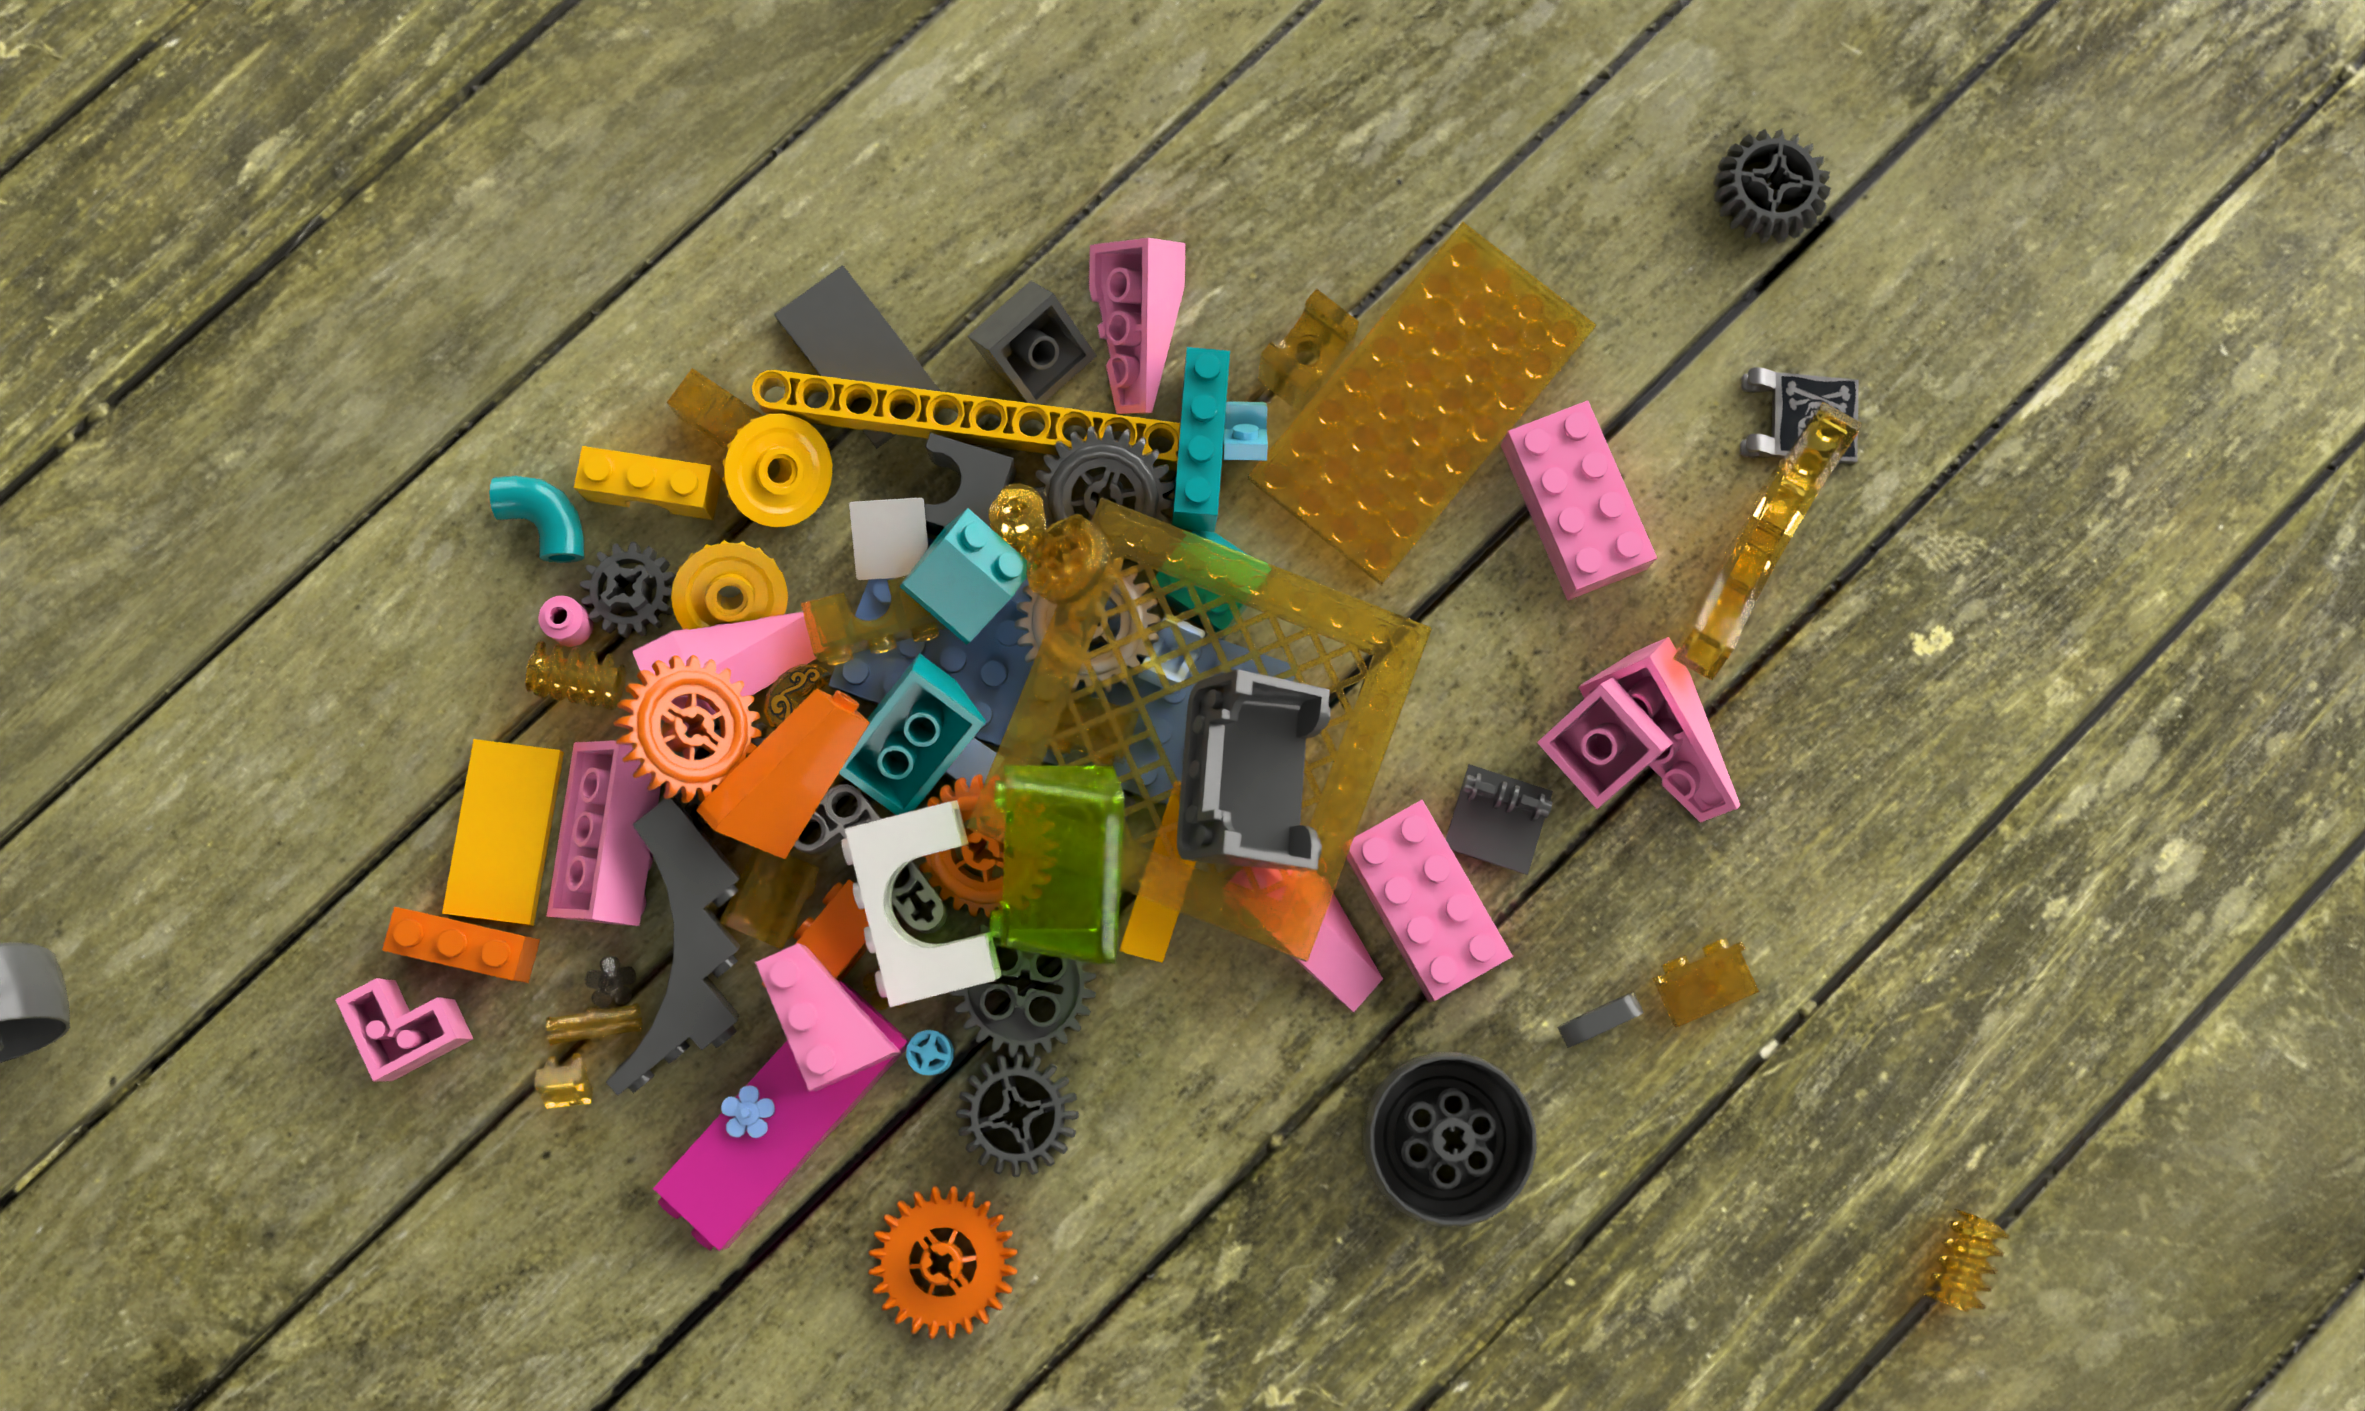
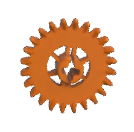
M674 655L669 659L670 668L663 661L657 660L652 664L655 675L648 670H641L638 672L637 678L643 685L631 683L625 687V691L630 693L635 700L624 699L617 704L618 708L624 709L630 715L621 717L614 722L615 726L629 729V733L618 738L616 744L632 745L633 749L623 757L622 761H640L641 764L634 772L633 777L639 778L650 773L652 776L647 790H654L665 783V793L663 795L665 799L672 798L681 789V801L688 803L693 799L697 790L699 800L702 802L712 793V788L715 790L747 758L746 755L749 756L757 748L751 742V739L761 737L762 732L752 727L751 722L760 719V714L748 710L747 707L754 702V697L752 695L741 696L740 692L744 687V682L742 680L733 684L729 682L731 677V670L729 668H725L717 674L716 663L712 659L706 661L701 668L700 661L695 655L687 658L686 666L679 656ZM687 696L685 707L682 710L671 703L677 697ZM696 698L707 702L716 713L710 715L705 709L696 706ZM718 718L720 721L721 737L714 733L713 719ZM660 719H662L663 721H665V723H663V726H662V734H661ZM684 722H686L689 725L688 730L686 725L683 724ZM686 730H687V733H688L691 737H687V736L684 734V733L686 732ZM699 746L711 753L707 758L694 760L695 748ZM672 750L682 752L684 758L676 755Z
M981 774L973 777L970 788L967 785L966 779L961 777L955 782V793L950 785H945L940 789L942 801L937 796L928 799V807L958 800L963 822L976 818L977 828L971 831L965 828L969 844L960 846L962 847L963 856L961 861L956 856L955 848L921 856L925 857L926 861L919 866L921 872H931L932 877L928 882L932 887L940 886L942 888L939 897L943 901L950 896L953 897V908L956 911H959L967 904L972 917H976L980 913L981 908L984 909L986 916L990 919H993L998 914V908L1006 916H1011L1014 913V905L1020 909H1026L1030 904V899L1026 895L1038 898L1043 893V889L1037 886L1036 883L1046 884L1052 879V875L1041 868H1050L1057 862L1056 857L1044 854V852L1053 849L1057 845V840H1048L1042 837L1043 834L1052 828L1053 823L1038 824L1036 821L1044 811V806L1028 810L1026 807L1032 797V793L1028 792L1019 799L1014 798L1017 787L1016 782L1009 784L1003 792L1000 791L999 776L993 777L986 788L984 787ZM1011 843H1013L1014 852L1009 850L1011 848ZM967 863L974 869L982 870L983 877L973 875L962 865ZM995 865L1007 871L999 877L992 878L993 866Z
M937 1186L932 1187L930 1201H927L921 1192L915 1191L913 1194L915 1207L912 1208L902 1200L898 1201L897 1207L901 1217L898 1218L891 1214H886L883 1217L891 1228L890 1232L881 1230L874 1232V1237L884 1243V1247L874 1248L868 1252L870 1256L881 1260V1264L871 1268L868 1274L883 1277V1282L877 1285L872 1292L874 1294L889 1293V1298L882 1305L883 1311L895 1306L900 1308L895 1324H900L909 1316L913 1318L912 1334H916L924 1323L928 1324L930 1339L936 1337L940 1326H944L948 1338L953 1339L958 1323L962 1325L967 1334H971L973 1332L972 1317L975 1316L983 1324H988L990 1318L986 1306L998 1311L1002 1310L1003 1304L996 1293L1010 1294L1013 1291L1012 1287L1003 1280V1276L1016 1275L1018 1272L1015 1267L1005 1263L1006 1259L1018 1253L1017 1249L1004 1247L1003 1245L1006 1240L1012 1237L1013 1231L998 1232L997 1227L1004 1219V1215L998 1214L989 1218L987 1216L991 1206L989 1200L976 1208L974 1206V1191H970L963 1201L959 1200L956 1186L950 1188L946 1199H943ZM935 1228H950L954 1230L950 1239L939 1241L932 1232ZM959 1232L971 1241L976 1255L964 1256L962 1249L955 1243ZM926 1237H927V1238L929 1239V1241L932 1243L931 1246H930L929 1243L926 1241V1239H925ZM918 1241L924 1249V1253L920 1262L911 1263V1254L915 1243ZM935 1251L940 1256L947 1253L951 1255L953 1261L948 1265L951 1271L950 1274L944 1269L938 1272L933 1269L932 1265L937 1260L934 1255ZM976 1260L977 1267L972 1281L969 1282L962 1273L965 1262ZM920 1268L924 1278L931 1283L928 1292L916 1282L911 1269ZM956 1277H957V1279L959 1280V1282L962 1284L961 1287H960L959 1284L956 1282V1280H955ZM949 1284L955 1292L954 1295L945 1296L933 1294L936 1285Z

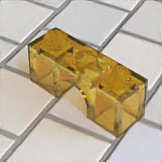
M907 575L887 580L891 593V603L887 612L875 620L866 621L855 617L851 602L844 592L801 603L813 654L820 662L827 661L828 665H837L851 661L854 658L853 653L870 649L872 654L887 652L897 647L896 642L913 638L914 642L928 641L938 637L939 630L947 628L899 587Z

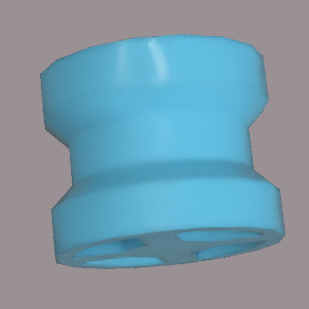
M925 1030L917 1033L910 1039L907 1045L906 1057L908 1064L914 1071L922 1075H938L950 1067L954 1060L955 1050L952 1041L947 1035L939 1031Z

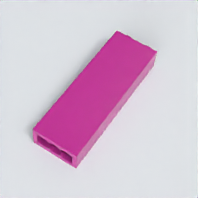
M839 982L845 988L844 990L902 1053L821 1090L809 1091L787 1040L746 1085L757 1087L760 1093L758 1101L763 1098H769L774 1102V1114L768 1118L760 1117L767 1123L768 1130L766 1134L760 1138H752L746 1129V1132L741 1137H733L727 1132L726 1124L735 1116L730 1117L721 1113L653 1188L661 1196L658 1200L659 1205L675 1219H679L681 1216L694 1227L691 1231L692 1236L706 1249L712 1250L715 1247L721 1251L729 1248L906 1051L910 1040L848 983Z

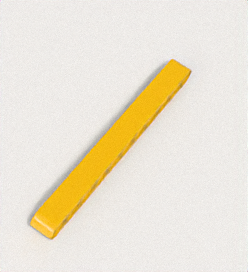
M766 370L760 373L754 379L752 385V394L765 414H788L813 424L889 432L921 438H929L930 433L967 444L1059 455L1055 446L1057 441H1061L1069 448L1072 447L1071 441H1068L1063 435L1068 427L1078 425L1087 432L1088 428L1093 426L1098 438H1103L1106 427L1111 425L1113 432H1124L1125 429H1129L1130 445H1134L1140 438L1145 437L1146 443L1142 451L1144 454L1153 451L1149 446V442L1153 438L1158 436L1166 437L1171 441L1173 447L1166 453H1159L1153 465L1155 467L1168 464L1169 470L1176 471L1180 435V423L779 370ZM780 386L785 389L781 400L772 403L764 400L765 394L770 388ZM816 392L828 394V400L824 406L820 408L807 406V401L812 394ZM864 397L872 401L871 407L867 412L856 414L850 411L851 403L858 398ZM901 403H908L915 407L914 413L907 419H897L892 413L895 407ZM943 409H952L958 413L957 419L950 425L937 423L935 421L936 415ZM987 414L996 415L1001 419L1000 425L992 431L983 430L978 426L979 420ZM1028 420H1037L1044 425L1043 431L1037 436H1027L1020 429Z

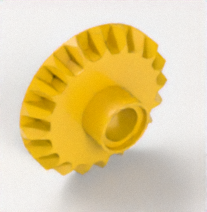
M766 414L765 416L751 419L750 423L737 430L735 438L727 444L726 458L722 461L724 466L722 481L725 483L728 491L727 497L733 501L737 511L744 514L751 521L770 527L791 526L810 517L825 500L830 489L833 474L831 454L824 438L807 421L788 414ZM777 459L780 464V472L775 479L771 480L768 476V466L770 462Z
M723 540L720 544L716 545L706 544L700 551L691 553L684 564L679 566L675 579L672 582L671 601L678 623L683 629L690 630L715 626V624L728 622L731 624L758 620L762 617L783 615L787 608L788 591L783 572L778 568L774 559L764 554L760 547H750L743 541L740 543H729ZM725 586H734L740 590L738 595L729 598L722 596L718 592Z

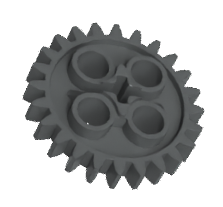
M1018 911L1013 914L1011 925H1006L1000 916H996L997 930L992 932L983 924L979 927L981 934L991 932L996 951L1007 947L1016 952L1018 956V961L1014 968L1008 971L1001 970L1002 976L1000 978L1016 981L1020 979L1021 973H1027L1031 983L1061 986L1063 988L1061 994L1028 989L1026 996H1019L1015 986L988 983L951 991L952 996L964 997L965 1002L955 1008L956 1014L969 1012L971 1015L963 1025L964 1029H972L978 1025L980 1031L976 1042L981 1043L989 1036L994 1039L992 1052L994 1053L1005 1043L1009 1044L1011 1058H1014L1019 1046H1025L1029 1058H1033L1035 1045L1041 1044L1046 1053L1049 1054L1051 1053V1039L1055 1037L1065 1045L1068 1043L1064 1032L1067 1027L1077 1032L1081 1030V1026L1074 1018L1076 1014L1089 1016L1091 1013L1081 1002L1082 999H1092L1096 995L1092 990L1084 988V983L1096 979L1095 973L1083 972L1082 967L1091 962L1092 957L1091 955L1077 956L1076 952L1083 944L1082 939L1069 944L1066 939L1071 928L1067 926L1059 933L1053 931L1055 918L1052 916L1044 926L1038 925L1037 912L1032 913L1028 923H1022ZM1045 954L1055 955L1062 963V970L1057 976L1044 977L1036 968L1037 960ZM993 992H1003L1010 998L1011 1006L1001 1016L992 1015L985 1008V1000ZM1039 998L1050 1000L1055 1007L1054 1017L1047 1022L1040 1023L1035 1021L1029 1013V1007L1034 1000Z

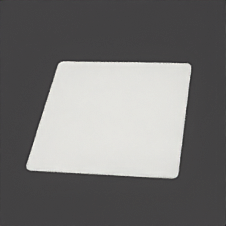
M920 497L850 502L856 578L858 580L906 578L928 550L924 499Z

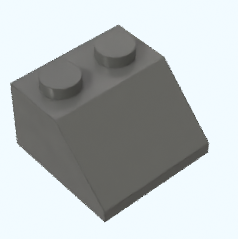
M1029 281L968 335V338L988 365L1024 403L1043 405L1097 356L1056 296L1033 281Z

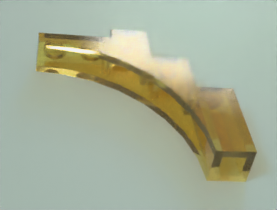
M1825 402L1821 403L1785 458L1780 460L1759 491L1748 519L1728 546L1717 574L1696 603L1674 654V660L1711 681L1715 678L1734 651L1751 611L1782 553L1821 488L1859 433L1862 426L1861 422Z

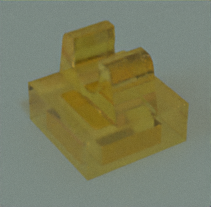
M573 1054L572 1065L560 1067L556 1056H551L547 1058L544 1069L536 1070L535 1087L547 1109L592 1103L593 1087L588 1079L586 1064L581 1054Z

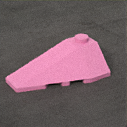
M1142 238L1090 245L1089 289L1092 301L1099 303L1102 323L1097 325L1100 339L1107 340L1110 359L1107 362L1106 368L1116 414L1153 412L1185 287V243Z
M812 610L731 624L729 622L715 624V626L674 630L633 650V655L640 671L648 670L654 675L655 671L652 669V664L660 660L670 668L669 659L674 655L679 656L685 666L687 658L695 655L700 661L701 668L706 661L712 659L716 663V673L719 674L725 668H729L731 670L729 682L733 684L742 680L744 687L740 694L741 696H748L761 691L831 651L832 648ZM687 696L677 697L671 703L682 710L685 707ZM696 698V706L705 709L710 715L716 713L707 702ZM684 722L683 724L686 725L688 730L689 725L686 722Z
M1669 637L1629 654L1578 687L1583 697L1586 698L1600 684L1614 677L1668 736L1673 744L1648 766L1662 778V786L1699 822L1738 809L1740 806L1738 797L1692 677Z
M1242 866L1222 889L1221 894L1353 1013L1383 980L1319 867L1318 870L1302 872Z

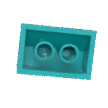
M919 653L867 718L870 723L839 774L895 815L914 811L983 727L986 720L956 680Z

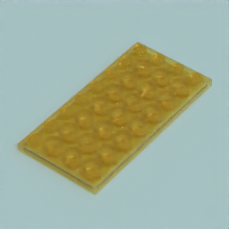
M1462 222L1267 452V461H1259L1248 474V480L1382 586L1502 442L1507 432L1512 430L1590 336L1596 324L1470 226Z

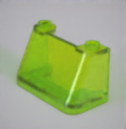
M1004 765L1003 781H995L994 788L995 809H1003L1005 819L1002 901L999 902V910L990 911V937L998 938L999 946L1003 948L1091 964H1114L1117 954L1124 823L1123 791L1114 767Z

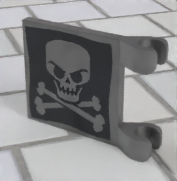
M1759 367L1749 369L1748 374L1742 376L1741 387L1743 391H1772V437L1763 434L1748 435L1740 443V454L1742 457H1777L1847 464L1857 463V379L1779 373Z

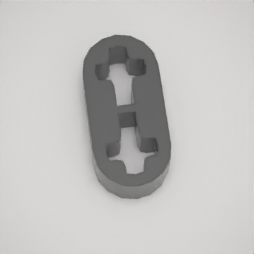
M1631 992L1558 1026V1029L1567 1048L1625 1023L1643 1014L1644 1011L1635 993Z

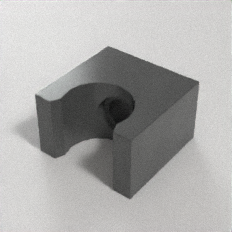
M930 433L926 449L931 462L938 467L950 468L957 472L961 477V483L955 496L947 502L937 505L924 503L927 533L938 536L946 525L967 508L997 533L1017 474L1014 459Z

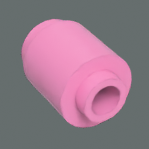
M552 597L542 605L539 611L538 620L542 631L563 646L574 647L581 645L590 637L593 631V621L588 616L590 614L589 611L571 597Z

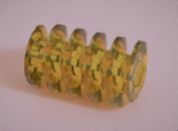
M1020 483L1007 485L1000 491L998 497L989 508L990 528L1034 566L1033 570H1035L1046 560L1050 549L1043 499L1039 492L1031 486Z
M538 641L527 664L525 687L527 692L533 691L534 695L543 698L550 694L551 698L558 701L567 697L568 701L574 704L581 703L584 700L586 705L590 707H596L601 703L603 708L612 711L616 709L623 694L626 667L622 664L619 668H616L614 655L609 653L605 656L602 665L598 664L597 652L593 650L588 653L585 661H581L580 649L577 647H573L568 658H564L563 646L561 644H556L551 654L547 655L546 643Z
M1954 1209L1956 1213L1964 1218V1221H1949L1948 1228L1959 1237L1944 1238L1942 1240V1245L1953 1254L1952 1256L1939 1255L1936 1258V1262L1947 1272L1931 1273L1930 1279L1941 1289L1940 1291L1926 1290L1924 1296L1970 1314V1309L1985 1310L1987 1306L1975 1296L1976 1292L1992 1291V1287L1981 1278L1982 1274L1997 1275L1998 1269L1987 1261L1988 1257L2004 1256V1252L1993 1244L1994 1239L2009 1240L2010 1235L1995 1223Z

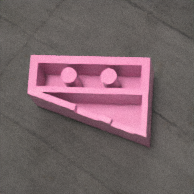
M796 944L755 962L809 1091L821 1090L902 1053L844 990L845 988L807 946Z

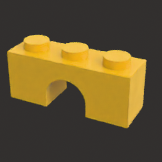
M582 446L574 489L590 502L629 507L630 501L645 502L663 507L671 514L714 520L721 478L711 465Z

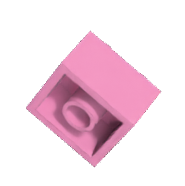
M1614 677L1600 684L1537 742L1596 809L1610 800L1673 744L1668 736Z

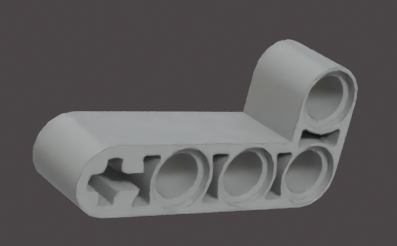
M848 784L837 785L827 791L807 823L817 822L820 824L822 833L819 840L813 844L806 845L802 842L800 835L794 846L806 854L820 855L842 839L847 838L846 828L877 821L882 818L868 799L854 786ZM846 796L856 797L858 802L856 812L849 817H839L837 814L838 802ZM911 861L906 865L910 870V880L902 888H893L892 903L912 928L923 933H934L940 930L946 923L948 909L945 902L939 897L934 887L930 885L928 879L919 870L916 863ZM923 885L924 889L917 891ZM916 893L927 905L931 906L935 903L936 907L931 911L934 919L931 922H927L924 919L916 920L920 910L914 901L908 897ZM904 898H908L903 904L901 900Z

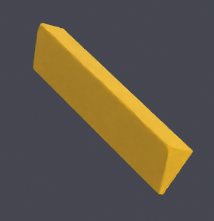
M1178 780L1174 782L1119 951L1161 963L1164 961L1196 861L1182 859L1177 850L1181 781Z

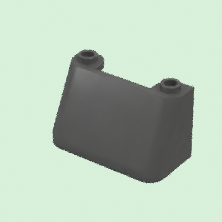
M1239 669L1200 680L1195 684L1190 693L1187 707L1177 830V850L1182 859L1203 863L1302 872L1318 870V859L1322 849L1321 841L1313 827L1300 825L1306 739L1317 736L1329 723L1331 715L1329 707L1330 689Z

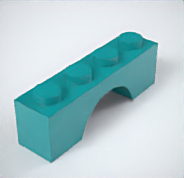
M1187 347L1171 526L1173 529L1215 532L1219 508L1230 351L1194 347Z

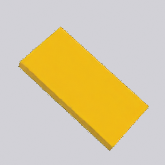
M473 739L442 914L534 926L564 757L563 751Z

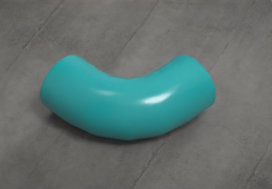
M521 476L493 477L489 494L494 517L497 520L527 519L532 522L539 533V558L541 560L555 563H570L584 559V535L579 513L563 491L542 479Z

